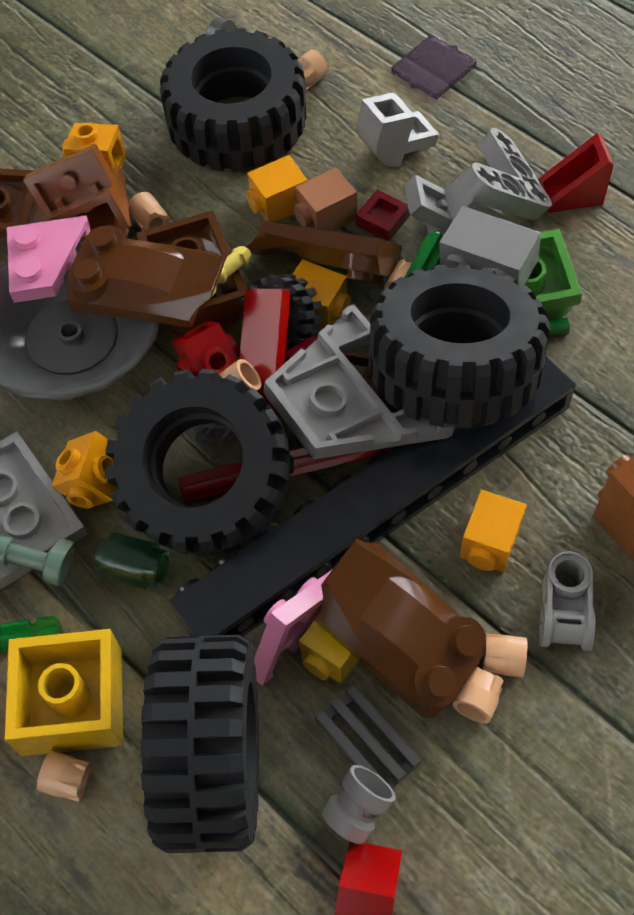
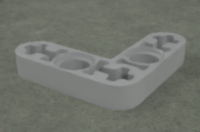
M491 128L478 143L490 167L474 162L459 178L461 188L471 199L482 205L532 221L539 220L552 206L548 194L512 139L501 130Z

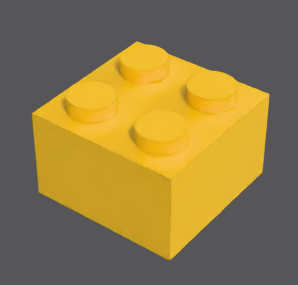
M111 629L9 639L5 741L21 757L48 754L51 750L61 753L123 746L122 649Z

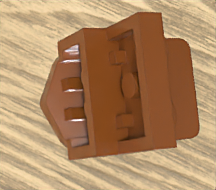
M96 143L33 171L23 179L45 215L41 222L87 215L90 232L100 226H115L123 231L125 238H127L128 228H130L131 224L129 219V202L126 197L125 175L120 166L110 169ZM82 236L79 242H83L86 236Z

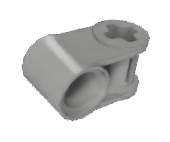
M572 551L561 552L550 561L542 582L539 645L546 648L551 643L580 645L583 651H592L596 626L595 610L593 607L592 566L587 558L580 553ZM556 575H570L576 580L578 586H564L559 583Z

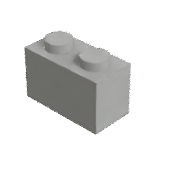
M461 206L439 242L440 265H446V268H457L458 264L470 265L471 269L482 270L485 267L495 270L499 276L503 277L507 274L515 278L519 286L522 287L538 262L541 232Z

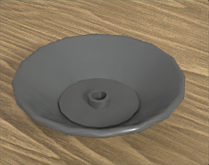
M79 242L76 246L75 250L77 254L83 242ZM7 263L0 267V387L26 399L63 401L104 390L138 366L157 339L159 323L72 311L67 302V278L70 269L64 274V283L56 297L14 303L9 293Z

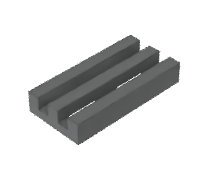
M352 684L345 690L346 693L340 698L337 696L331 701L330 706L325 711L322 709L315 715V721L353 765H361L379 775L332 721L339 715L391 774L385 781L393 789L421 764V758L359 689ZM353 703L405 762L402 766L397 764L351 712L348 706Z

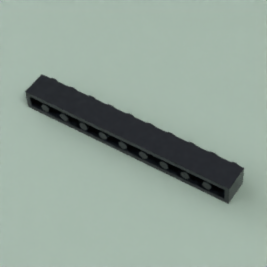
M546 356L541 384L536 390V395L514 415L507 419L500 416L496 423L482 426L481 423H473L470 428H457L455 426L452 436L445 439L394 447L388 452L386 450L378 452L369 460L365 468L353 476L345 475L333 484L328 493L316 501L309 500L304 502L295 510L293 516L278 527L273 525L264 529L256 537L253 544L239 553L232 552L223 557L216 565V568L201 579L195 578L183 584L176 592V596L170 599L176 618L189 636L240 635L244 637L264 623L267 612L276 602L281 599L287 602L297 595L300 588L310 578L315 577L318 580L331 571L356 538L368 543H378L567 410L570 406L576 384Z

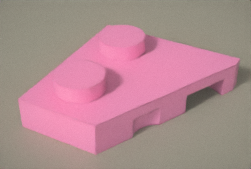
M87 215L7 227L9 293L14 303L57 296L64 283V274L71 269L77 256L76 246L82 236H87L90 233Z
M331 571L318 580L315 577L310 578L300 588L296 596L287 602L284 599L279 600L267 612L264 618L266 628L254 657L256 681L261 686L265 685L273 677L274 667L282 651L287 648L295 654L300 649L299 640L322 610L323 593L321 584Z

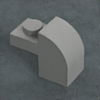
M395 92L362 99L357 119V133L383 165L399 167L402 164L404 154L435 147L439 133L419 111L412 112Z
M463 174L446 189L417 175H414L404 184L410 215L418 221L426 222L428 234L437 231L444 236L461 206L497 218L502 216V211L482 205L471 199L459 184V178Z

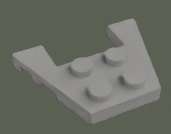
M354 304L348 306L342 312L341 318L334 325L328 324L318 334V339L306 350L301 348L265 381L264 395L313 459L433 441L452 436L456 424L444 423L443 427L430 425L427 419L420 418L417 421L408 417L404 413V409L391 413L345 357V354L370 344V323Z

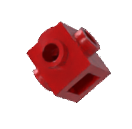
M206 321L170 342L180 359L176 363L178 371L189 370L194 376H199L202 369L216 370L220 374L238 361L237 357L240 356V349L235 339L229 333L225 334L220 323Z

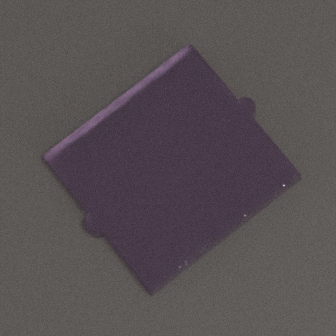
M431 34L391 67V73L409 83L410 88H417L437 100L477 66V60L458 50L457 45H450Z

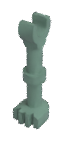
M1 535L0 565L7 566L10 562L42 571L44 582L61 586L71 572L70 566L73 562L75 550L73 549L74 542L59 538L50 551L46 553L15 544V539Z

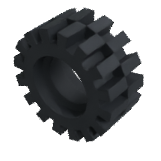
M281 274L261 278L254 282L255 285L247 288L285 289L290 291L289 308L291 311V324L287 329L286 351L313 337L320 331L314 325L322 323L323 316L315 315V310L321 309L322 304L321 301H312L311 298L317 292L314 287L305 289L308 281L305 279H296V275ZM241 298L240 306L244 307L245 298ZM239 312V320H243V312Z

